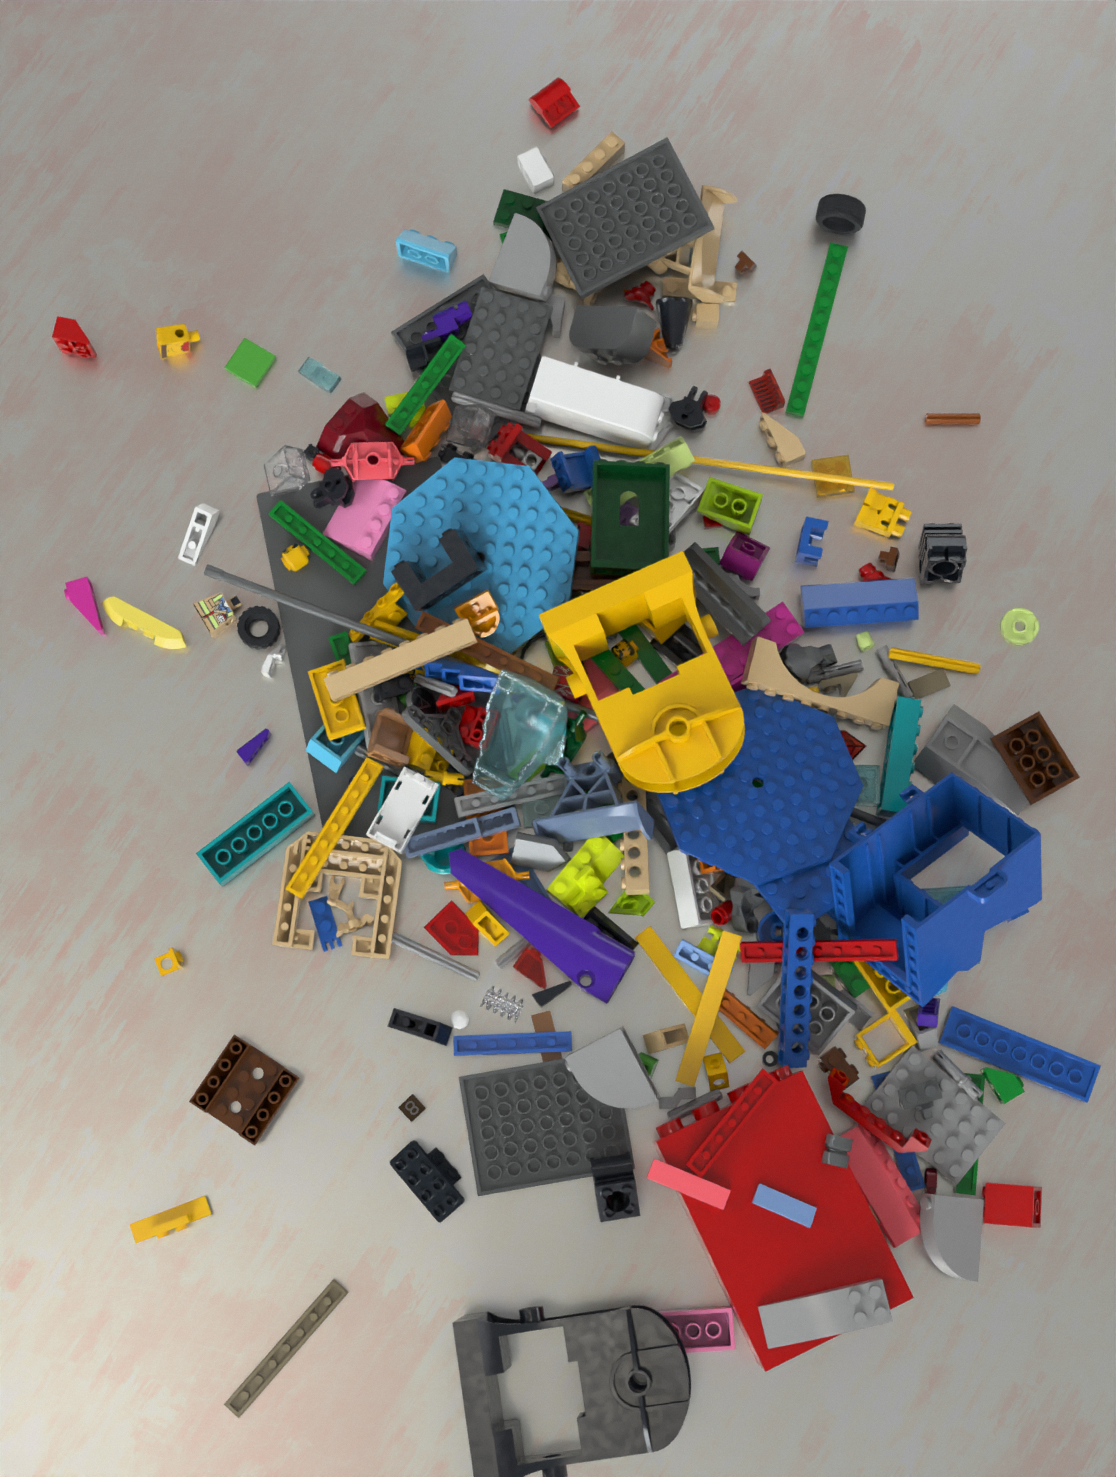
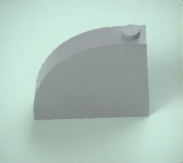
M517 213L514 214L488 282L494 288L546 302L552 293V286L556 275V255L547 235L531 219Z
M624 1026L565 1057V1065L568 1071L573 1072L582 1088L604 1104L617 1108H639L660 1099V1095Z
M922 1193L920 1230L930 1259L942 1272L953 1278L978 1282L984 1200Z

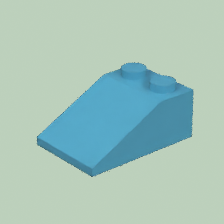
M323 724L310 739L305 751L337 773L365 738L364 730L329 741Z

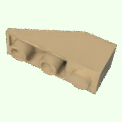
M761 413L759 425L762 431H766L768 435L767 441L771 448L774 447L776 451L775 457L779 464L782 463L783 467L786 468L804 460L806 452L799 438L766 413Z

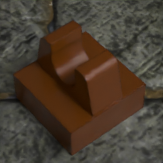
M743 251L737 255L740 261L735 268L741 274L748 268L753 271L757 267Z
M890 547L889 552L880 551L879 562L886 564L887 570L895 572L900 555L898 548Z

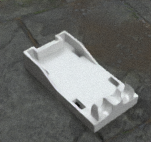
M677 472L670 477L669 534L685 516L697 507L704 493L703 488ZM639 511L629 521L630 526H638Z
M404 767L366 835L402 854L439 784ZM399 781L402 782L399 789L396 790ZM429 796L426 805L422 804L425 797ZM380 816H383L380 824L378 825L377 821L379 820ZM407 830H410L408 836L405 839L404 836L406 835Z

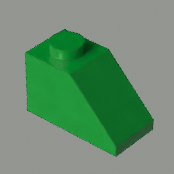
M988 1067L980 1069L1000 1104H1006L1025 1092L1022 1088L1024 1084L1018 1076L1016 1077L1014 1074Z

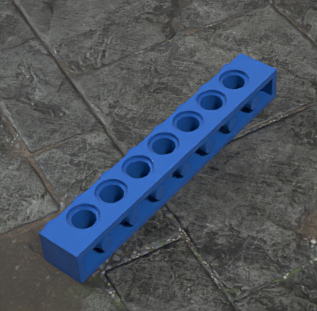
M808 908L784 909L778 1063L782 1067L789 1065L790 1068L807 1067V1060L810 1058L808 1041L811 1038L809 1031L811 1012L809 1008L810 1003H812L810 986L813 984L811 965L814 964L812 946L815 945L813 927L816 925V917ZM803 927V931L797 934V931ZM802 947V951L796 954L797 949ZM802 966L801 970L795 973L797 967ZM801 985L800 989L794 992L795 988ZM800 1004L799 1008L793 1011L794 1007ZM799 1024V1026L793 1030L794 1025ZM795 1043H798V1045L792 1049V1046Z

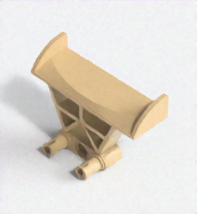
M702 185L700 200L715 229L647 266L659 275L665 273L668 268L689 275L688 290L704 304L724 302V297L714 292L713 289L724 206L727 203L737 202V197L726 190ZM690 248H693L691 268H689Z

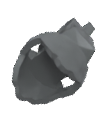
M793 643L784 646L779 653L787 670L801 684L806 682L810 676L811 668L816 664L821 667H829L838 662L831 644L818 648L814 646L801 647L799 644Z
M735 877L733 887L730 889L733 903L731 913L732 926L736 931L753 934L758 928V920L753 910L766 900L749 881Z

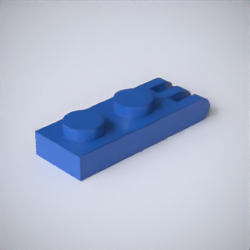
M327 896L308 902L324 952L328 951L326 945L328 942L331 950L335 949L334 940L337 941L338 947L342 946L340 937H336L337 926L331 906L327 903Z

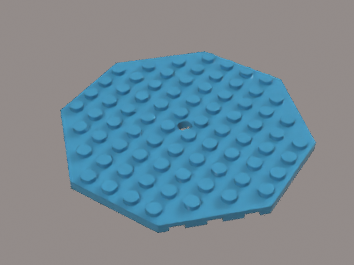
M454 457L392 508L383 585L388 591L393 584L397 583L391 571L402 560L405 562H416L426 579H429L453 563L438 540L443 537L442 533L450 528L452 530L464 531L476 552H482L485 555L483 563L488 570L424 612L453 625L452 622L459 619L454 607L488 589L499 607V624L491 635L486 637L475 635V637L512 654L543 629L539 614L571 600L580 531L530 466ZM403 594L397 603L408 613L407 617L416 626L423 611H415L406 595Z

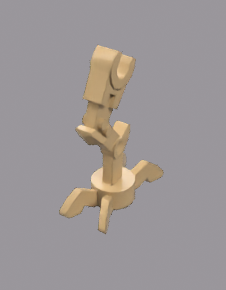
M332 875L328 891L330 899L327 900V903L342 909L348 918L346 924L340 922L338 925L336 937L342 936L343 933L357 931L365 925L372 926L373 916L365 914L361 920L360 918L355 919L352 911L353 901L348 905L338 899L345 879L342 878L341 883L336 884L334 883L335 876Z

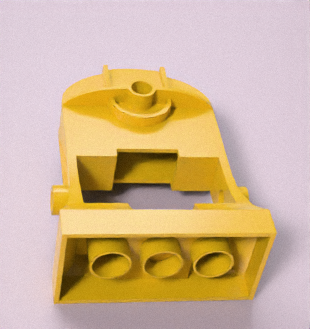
M683 551L539 614L547 640L556 659L564 663L574 673L566 677L574 698L587 695L624 777L632 785L650 792H673V794H678V792L698 787L724 773V769L735 759L743 745L745 738L744 715L709 639L719 635L710 614L699 617L696 608L693 571ZM686 616L702 648L703 655L678 665L677 676L633 695L630 688H626L598 701L581 661L608 650L606 637L649 618L656 629Z

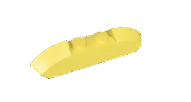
M115 596L107 598L102 602L105 612L117 625L123 626L127 623L126 625L135 631L140 629L144 631L143 635L150 639L155 637L154 644L163 648L179 649L186 647L184 635L178 629Z

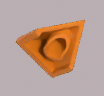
M657 328L654 331L650 349L644 359L669 369L672 367V358H668L666 353L668 349L665 346L664 339H660V329Z

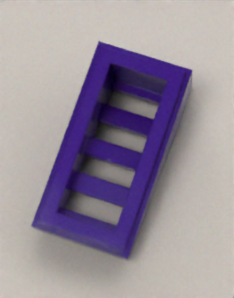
M265 728L236 751L247 766L272 735L268 729Z
M932 998L923 1007L919 1005L918 1026L937 1027L940 998Z

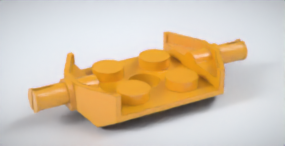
M506 858L485 862L518 882L519 880L530 879V876H526L530 875L529 871L515 872ZM458 879L444 882L445 890H459L468 903L478 902L479 900L482 902Z

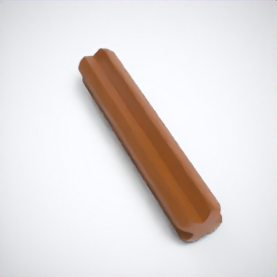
M927 413L925 415L926 424H979L981 421L979 413Z

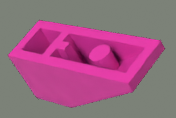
M84 577L66 582L67 589H64L67 601L70 600L101 635H104L105 632L90 579Z

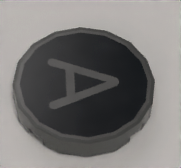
M415 686L407 692V707L415 705L424 714H437L436 700L427 688Z

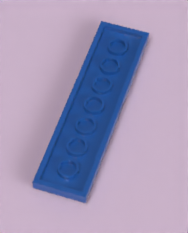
M954 1006L950 1009L938 1041L941 1045L1085 1103L1089 1101L1101 1065Z

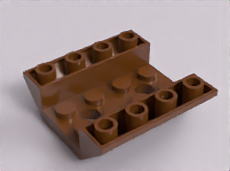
M234 1034L189 1102L203 1112L210 1114L255 1146L300 1078ZM256 1068H261L264 1072L261 1079H255L253 1076V1071ZM235 1101L241 1104V1110L238 1113L231 1111V1104Z

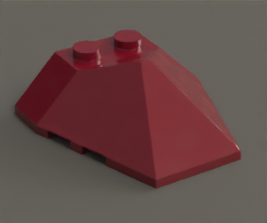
M363 392L350 397L328 421L316 447L333 459H342L351 443L393 442L399 450L404 440L401 435H397L384 425L389 419L377 401ZM370 456L367 461L369 464L375 465L378 463V458Z

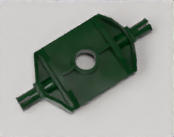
M581 710L575 719L567 717L566 735L560 734L553 743L552 748H544L546 765L540 775L541 778L549 777L551 772L565 773L559 768L558 761L561 758L565 759L567 757L572 762L587 737L583 728V721L588 715L586 711Z

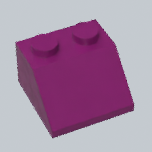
M737 531L729 542L719 565L728 571L739 574L744 579L753 581L770 547Z

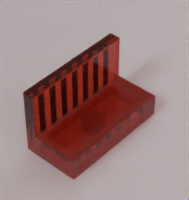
M771 368L763 371L761 377L748 382L762 413L768 414L784 407L785 399Z

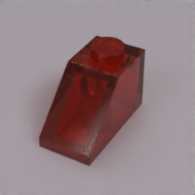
M526 947L513 965V968L545 990L547 984L543 960L540 957L541 953L533 947L530 950Z

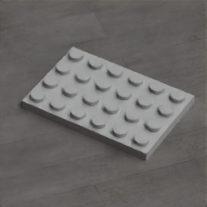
M913 1045L864 1103V1106L869 1108L871 1113L884 1119L887 1125L894 1130L900 1131L906 1139L915 1128L919 1131H924L932 1141L927 1151L916 1153L954 1185L959 1183L1006 1124L978 1100L974 1101L963 1088L960 1089L956 1081ZM937 1079L943 1098L933 1101L934 1106L930 1107L933 1115L932 1118L923 1120L921 1111H916L915 1107L903 1109L897 1090Z

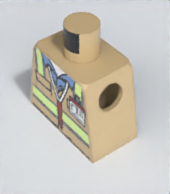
M222 593L193 603L213 638L236 621L237 618L233 610L242 605L237 596L226 601Z

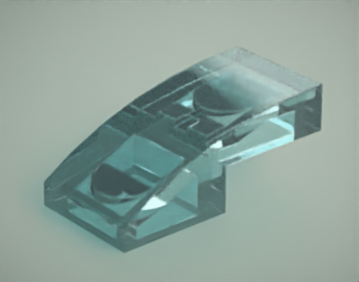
M310 357L306 359L298 370L301 375L330 394L341 381L339 375L326 369L323 364Z

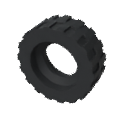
M264 606L247 608L248 610L243 611L242 615L239 616L237 631L245 645L256 650L271 647L280 635L281 628L277 616L272 610ZM255 619H263L268 624L267 633L261 637H256L250 632V624Z

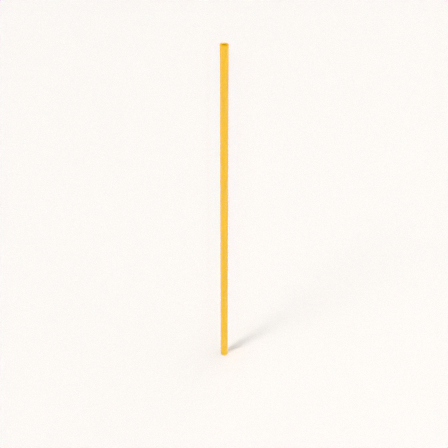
M526 433L539 443L583 449L596 445L598 451L646 457L654 452V450ZM693 456L695 461L692 462L694 464L871 488L894 489V483L714 458Z

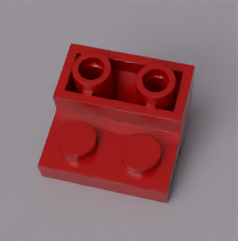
M559 77L528 99L538 115L541 114L550 129L580 107L570 92L571 88Z
M466 704L458 726L463 744L472 746L477 750L486 751L500 714L495 710Z

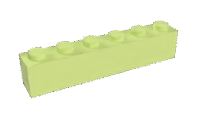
M680 436L639 461L653 464L656 462L670 464V477H672L676 471L689 467L695 459L686 442ZM591 489L583 494L591 506ZM631 491L624 492L620 496V506L625 504L626 500L637 497V495Z

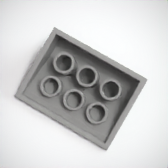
M802 966L797 967L795 973L799 972ZM811 969L813 974V984L810 986L812 1003H810L809 1008L811 1012V1022H809L811 1038L808 1041V1048L819 1056L855 1013L857 1005ZM782 973L756 1005L778 1024L780 1022ZM801 985L797 986L794 992L798 991ZM800 1004L796 1005L793 1011L797 1010ZM799 1024L794 1025L793 1030L796 1029L799 1026Z

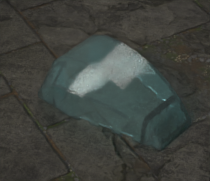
M502 669L486 705V721H483V737L479 742L480 753L479 758H476L472 783L501 801H505L539 768L561 741L567 724L568 711L561 695L529 677Z

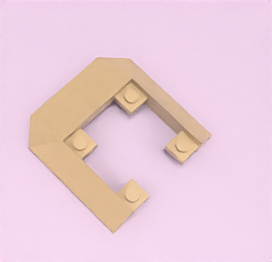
M308 831L286 848L272 945L313 951L316 931L297 929L301 898L290 893L285 888L320 832ZM342 835L308 891L321 893L323 875L361 879L359 897L376 899L377 906L372 937L353 935L351 955L373 959H389L402 861L393 849L374 839Z

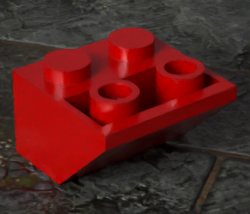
M57 316L52 338L59 350L67 355L75 353L84 358H96L97 353L77 321Z

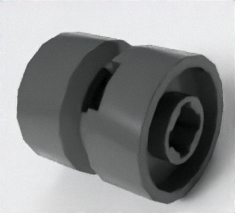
M827 1134L825 1140L827 1150L823 1151L821 1163L848 1168L850 1157L847 1155V1152L851 1151L853 1139Z

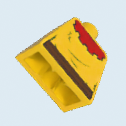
M185 324L156 328V343L161 359L190 351L191 342L200 341L198 330L187 331Z

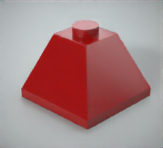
M450 684L458 689L456 696L450 697L441 694L436 705L438 712L442 713L450 707L458 708L474 703V692L460 690V685Z

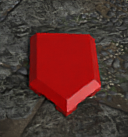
M451 900L424 928L450 955L478 956L479 930Z

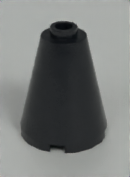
M674 297L657 299L655 305L665 346H668L670 350H677L684 342L692 308V299L680 298L679 300L674 299Z

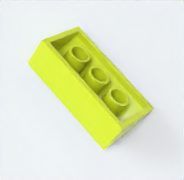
M605 836L589 838L549 885L546 892L570 912L574 913L568 904L582 890L573 878L588 865L593 869L602 884H604L621 863V858L625 857Z

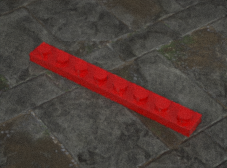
M897 939L815 940V945L812 946L814 962L897 961L899 959ZM783 941L741 942V962H782ZM802 947L797 949L796 954L802 951Z

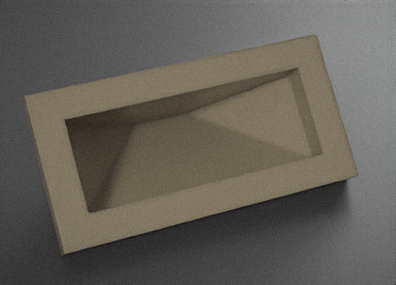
M723 872L709 888L721 904L730 895V889L733 887L735 876Z

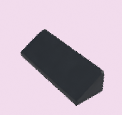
M595 906L583 918L598 927L602 933L632 950L639 944Z

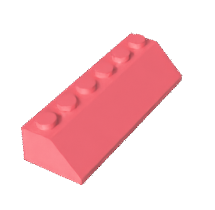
M860 1124L842 1133L841 1137L853 1139L851 1151L847 1152V1155L850 1157L848 1164L868 1205H871L879 1219V1225L892 1247L896 1248L921 1233V1207L882 1141Z

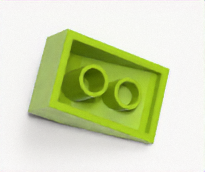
M709 477L697 512L732 530L750 535L763 494Z

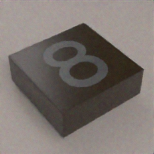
M414 1094L398 1107L411 1122L426 1109Z

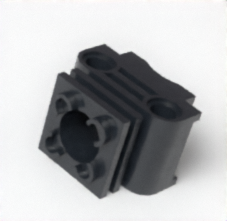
M930 523L923 525L918 545L920 583H934L940 581V579L949 583H961L963 569L967 561L966 536L963 534V530H961L962 524Z
M626 1152L624 1155L600 1159L590 1158L600 1222L640 1216L630 1152Z

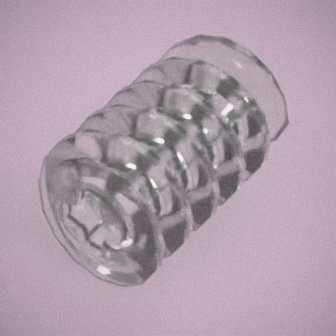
M492 986L487 990L480 1007L486 1003V1010H489L493 1006V1013L496 1014L501 1010V1017L508 1013V1020L515 1016L516 1023L524 1007L523 999L521 998L516 1002L515 995L509 999L508 992L502 996V989L495 993V986Z

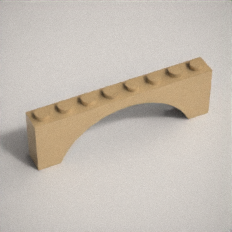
M756 637L751 642L741 684L747 685V688L750 690L759 689L765 691L764 693L769 696L782 695L783 700L792 702L796 700L801 704L818 708L821 712L836 714L837 718H849L856 724L870 725V728L874 730H882L890 725L899 687L898 682L881 677L875 680L865 691L857 695L831 697L819 694L806 688L790 674L780 658L776 642L761 637Z

